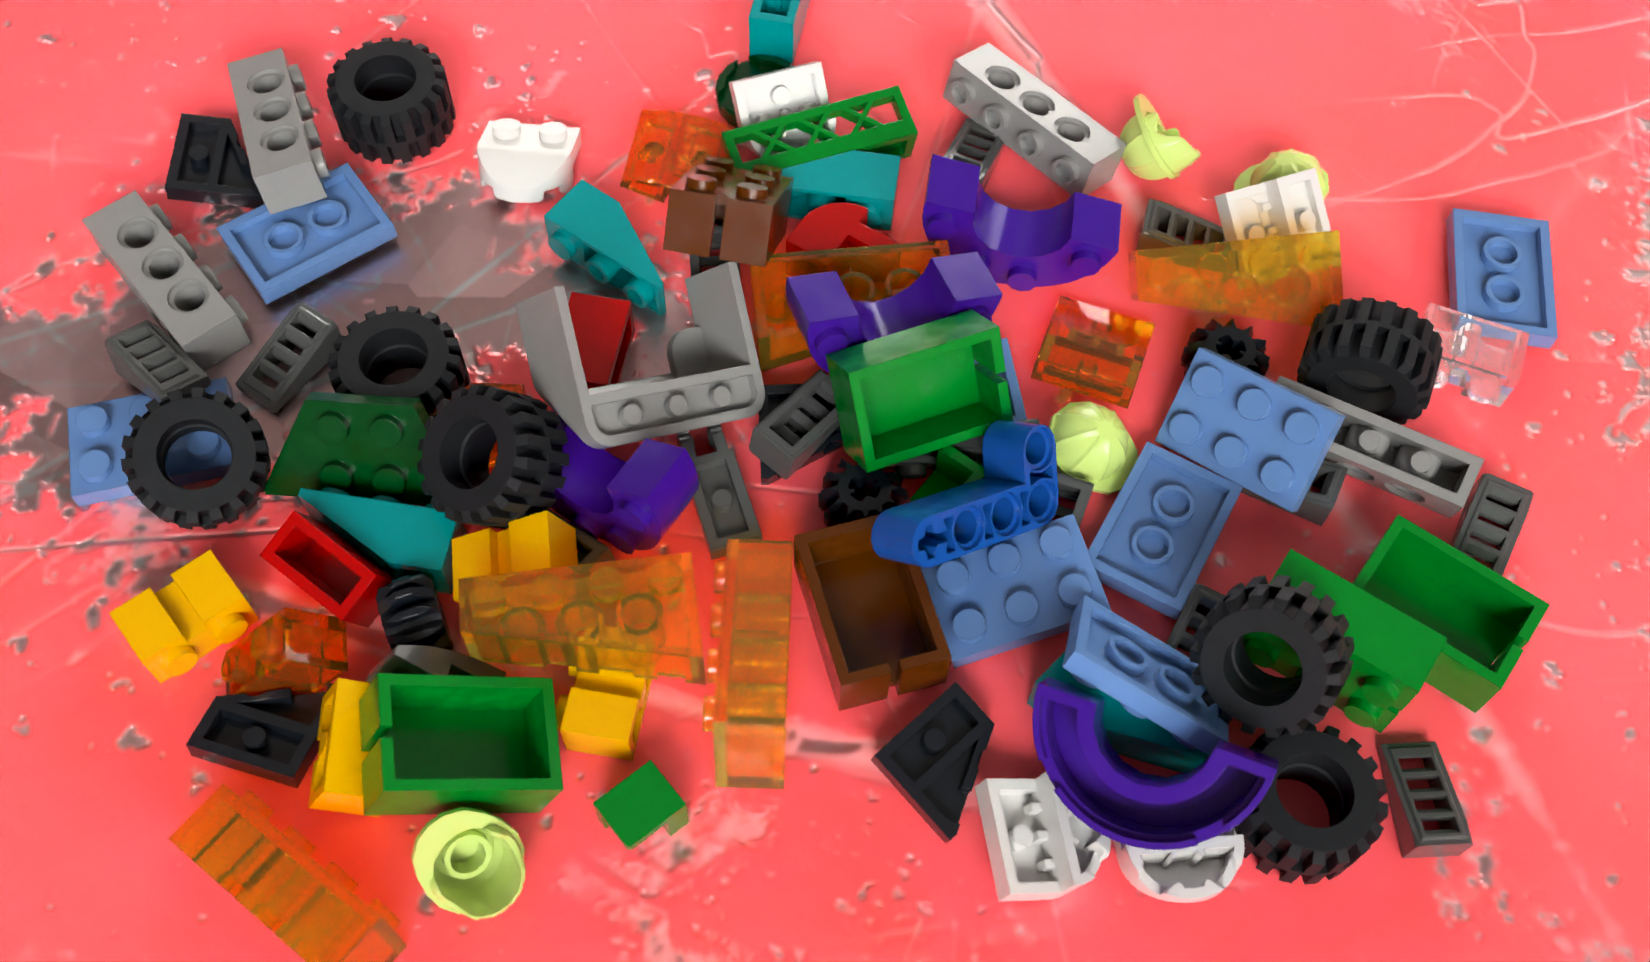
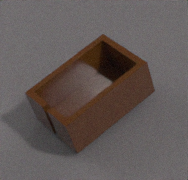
M715 156L705 157V162L699 161L670 187L663 250L709 257L711 255L714 224L723 225L719 254L720 260L765 267L786 234L794 178L782 176V169L774 166L754 165L752 171L735 168L734 161L731 159Z
M879 515L794 535V568L839 711L887 699L889 687L894 685L897 694L902 695L946 683L952 659L921 568L915 565L883 559L873 550L871 532L874 522Z

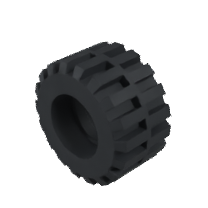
M392 37L381 38V42L372 43V40L362 43V48L357 50L354 48L350 49L345 53V60L336 61L332 66L334 73L328 74L327 85L329 88L326 89L327 96L344 142H348L349 148L355 154L362 152L364 159L372 162L380 158L382 164H393L394 160H402V163H408L413 161L412 157L420 155L423 158L431 154L430 148L433 146L439 148L445 142L444 135L451 134L454 128L452 120L456 119V111L444 65L441 64L440 58L435 52H429L427 46L421 43L413 45L410 39L401 38L399 41H393Z
M1362 297L1361 301H1356L1352 298L1340 301V305L1330 304L1326 306L1323 313H1318L1314 318L1297 370V382L1402 425L1407 423V419L1415 420L1422 414V410L1427 409L1443 352V347H1441L1442 339L1438 332L1433 331L1434 325L1428 319L1417 317L1418 312L1409 307L1404 309L1397 306V303L1386 300L1385 302L1375 301L1374 298Z
M398 306L386 307L385 313L377 315L375 310L364 314L366 320L361 323L354 320L346 327L349 334L347 336L339 335L333 344L336 352L329 353L328 365L331 371L328 372L335 393L419 398L431 417L437 415L436 406L442 399L451 400L453 391L459 388L469 389L471 385L459 342L454 336L453 329L447 322L441 323L439 316L430 311L422 316L419 307L408 306L406 311H399ZM405 368L422 369L419 374L407 382L397 385L380 384L385 377L397 370Z
M482 384L470 385L469 389L459 388L452 392L451 400L442 399L436 406L437 415L435 417H428L424 425L427 429L425 439H419L417 449L422 451V460L417 461V471L419 474H424L425 478L420 485L424 495L433 496L430 502L432 507L438 512H445V518L455 522L502 529L509 528L508 522L542 512V507L551 508L557 500L553 494L556 488L563 489L566 477L561 476L563 466H569V454L563 452V445L568 440L565 431L556 429L561 422L556 413L548 411V405L539 399ZM497 441V459L491 474H489V457Z
M191 387V393L181 394L180 390L177 389L167 392L169 398L160 403L155 398L147 403L145 406L148 411L142 417L137 414L129 423L133 428L131 435H124L121 447L125 450V458L121 459L122 471L127 475L128 482L126 483L130 490L148 510L165 522L177 524L180 528L192 530L193 527H202L204 530L217 528V524L223 522L230 524L238 520L240 513L246 509L250 511L257 504L256 498L260 492L264 493L268 472H271V459L263 430L257 419L252 417L247 407L240 401L236 404L230 400L229 395L220 391H216L215 395L208 394L205 388ZM196 431H208L220 435L230 446L232 463L226 475L219 482L208 488L189 490L181 488L171 481L165 470V458L168 450L177 439Z
M1263 575L1253 577L1246 586L1242 582L1234 586L1207 614L1193 637L1197 642L1190 649V661L1198 663V665L1191 674L1195 685L1204 684L1206 687L1201 698L1208 707L1216 703L1222 709L1218 717L1229 724L1232 718L1242 722L1240 731L1251 735L1254 734L1258 727L1264 728L1266 737L1279 738L1285 727L1293 736L1304 732L1309 722L1315 726L1325 717L1329 708L1333 707L1351 673L1354 661L1349 660L1355 650L1354 638L1344 637L1345 632L1350 626L1345 615L1341 614L1334 617L1331 610L1336 603L1327 594L1321 600L1313 596L1311 593L1315 588L1314 585L1303 580L1298 588L1290 586L1291 576L1277 575L1273 582L1268 584L1266 576ZM1265 632L1285 640L1297 653L1302 665V674L1283 678L1272 676L1260 670L1247 655L1244 647V634Z
M1309 722L1304 732L1291 736L1285 727L1279 738L1266 737L1264 732L1248 748L1279 760L1276 775L1262 801L1248 817L1234 827L1236 834H1243L1244 858H1247L1251 853L1256 856L1260 861L1255 868L1266 875L1274 868L1280 871V881L1291 884L1300 875L1304 885L1317 884L1325 876L1330 880L1340 875L1371 848L1370 846L1379 839L1384 830L1380 823L1388 817L1389 804L1379 801V799L1388 792L1385 780L1374 778L1372 773L1378 768V765L1372 756L1363 759L1357 752L1362 745L1353 738L1347 743L1339 739V729L1328 725L1323 732L1317 731L1316 725L1314 726ZM1293 779L1312 787L1322 797L1327 806L1329 827L1318 828L1308 826L1292 817L1279 799L1276 785L1277 780Z

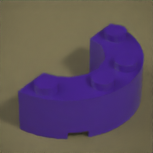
M936 154L932 155L922 220L929 242L941 256L978 252L996 283L1008 284L1009 287L1017 291H1029L1034 287L1065 284L1094 275L1113 259L1119 251L1122 204L1074 192L1064 203L1050 209L1035 211L1012 209L995 202L983 191L979 181L981 166Z
M978 252L933 257L924 273L911 286L892 297L874 302L850 299L837 271L787 277L785 287L788 307L816 363L828 373L829 369L826 354L971 309L992 321L991 316L1003 295Z
M558 416L561 422L556 429L566 432L568 442L563 445V452L569 454V466H563L561 476L566 477L563 489L556 488L553 494L557 500L551 508L597 540L598 538L603 539L626 554H633L635 550H650L654 548L688 506L699 488L698 474L687 450L646 438L626 462L604 449H595L586 445Z
M1048 677L1038 683L1032 713L1033 736L1038 759L1042 761L1046 773L1055 787L1053 791L1062 803L1083 823L1117 842L1144 849L1173 850L1197 846L1198 843L1214 838L1225 831L1229 832L1248 817L1262 801L1278 770V759L1219 739L1209 758L1190 772L1169 777L1142 773L1124 762L1108 741L1102 720L1105 703L1104 696L1052 677Z

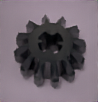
M1212 318L1204 329L1196 328L1191 333L1187 346L1184 347L1181 355V366L1185 368L1184 377L1199 347L1206 348L1265 376L1270 364V357L1264 354L1266 351V340L1252 339L1253 326L1241 330L1236 328L1232 318L1223 327Z
M841 458L837 464V473L826 472L822 484L824 490H821V493L818 494V507L821 511H824L823 522L826 527L879 515L887 509L908 503L909 494L907 489L902 488L903 477L901 472L887 473V467L867 473L858 463L853 466Z
M425 573L414 576L406 575L393 579L391 583L378 588L376 595L377 609L391 651L397 645L431 646L452 651L454 645L436 587L429 576Z

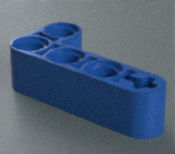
M996 420L991 423L983 438L984 478L885 510L877 517L872 528L871 542L873 550L879 557L886 560L924 568L934 567L1049 523L1056 513L1059 499L1056 443L1051 429L1042 424Z

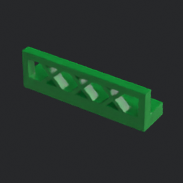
M897 85L721 132V142L727 158L734 161L735 168L753 171L754 165H769L784 169L852 150L901 156V159L912 156L918 131L901 90ZM891 103L898 120L883 124L868 116L872 108ZM842 117L856 124L850 134L842 136L824 128L829 119ZM799 129L811 135L808 144L798 148H794L780 140L785 131ZM752 140L767 147L761 158L742 162L736 144Z

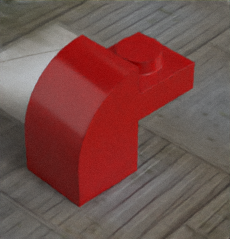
M853 203L826 204L809 212L787 237L785 269L798 276L837 271L839 275L847 264L888 285L898 270L900 243L893 240L887 233L867 226L868 208Z

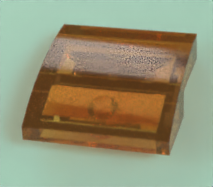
M642 109L619 186L664 203L669 194L670 187L699 161L705 162V157L708 156L727 158L721 142V132L736 128L692 114Z
M1061 295L1037 356L1031 378L1128 409L1155 324Z

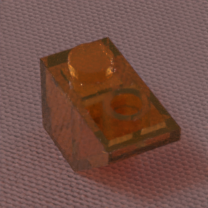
M283 607L226 651L221 666V676L226 682V695L245 693L250 696H256L268 690L291 688L293 695L318 692L348 671L346 622L334 616Z

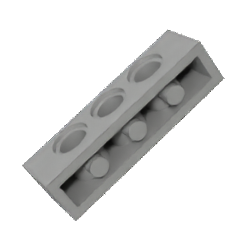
M989 42L955 59L942 97L973 121L994 133L995 137L999 136L1006 146L1072 195L1074 192L1089 195L1112 180L1127 146L1124 141Z
M282 48L227 63L252 178L270 215L327 198L322 178L330 176V171L320 148L322 147V142L313 118H315L314 112L305 92L307 91V86L298 63L289 65Z
M134 190L82 219L100 251L158 325L204 372L251 344L242 324L249 321L246 313L232 295L224 299L219 294L223 287L206 263L197 267L193 261L198 257L186 238L181 233L174 237L170 234L169 230L173 229V226L157 203L148 207Z
M1279 376L1277 383L1346 415L1324 460L1348 468L1346 475L1448 518L1454 516L1464 507L1485 459L1286 377Z

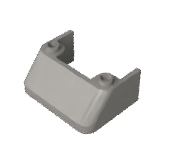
M727 262L685 278L695 327L678 331L669 340L667 358L671 373L588 389L564 285L552 287L515 303L535 390L586 445L595 449L616 447L643 441L646 438L653 439L756 415L764 405L765 387L737 262Z

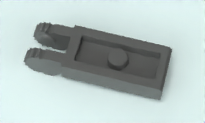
M720 424L707 427L706 435L709 445L713 448V452L701 456L696 455L694 440L689 431L676 433L678 447L687 450L698 474L699 488L693 495L692 501L711 560L763 546L762 533L733 448H728Z

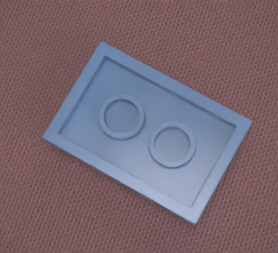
M348 163L331 170L330 176L322 178L327 198L271 215L266 205L263 204L216 228L222 241L266 305L397 237L394 224Z
M1453 208L1446 219L1451 335L1550 349L1558 338L1549 221Z
M1199 347L1154 441L1290 512H1297L1346 415L1215 352Z
M226 377L210 380L211 385L205 388L208 394L215 395L216 391H220L229 395L230 400L233 401L232 387ZM145 393L67 408L71 498L79 507L134 496L126 483L128 482L127 475L122 471L121 459L125 458V450L121 446L124 435L130 436L133 430L129 423L136 414L142 417L148 411L145 405L153 400ZM196 431L183 435L172 444L165 458L166 473L171 481L178 486L222 478L226 475L232 463L230 446L224 438L213 432Z
M1147 441L1088 549L1100 582L1177 620L1243 487Z
M1074 514L1052 520L1042 527L934 567H920L949 647L954 669L1069 631L1072 612L1084 595L1111 610Z
M1084 595L1072 612L1062 668L1069 671L1073 678L1083 686L1092 689L1097 688L1119 701L1124 709L1133 716L1141 719L1147 718L1166 729L1180 744L1187 748H1197L1210 756L1219 739L1229 741V724L1218 717L1222 709L1216 703L1208 707L1201 698L1206 690L1205 685L1194 684L1191 673L1198 663L1191 662L1190 658Z

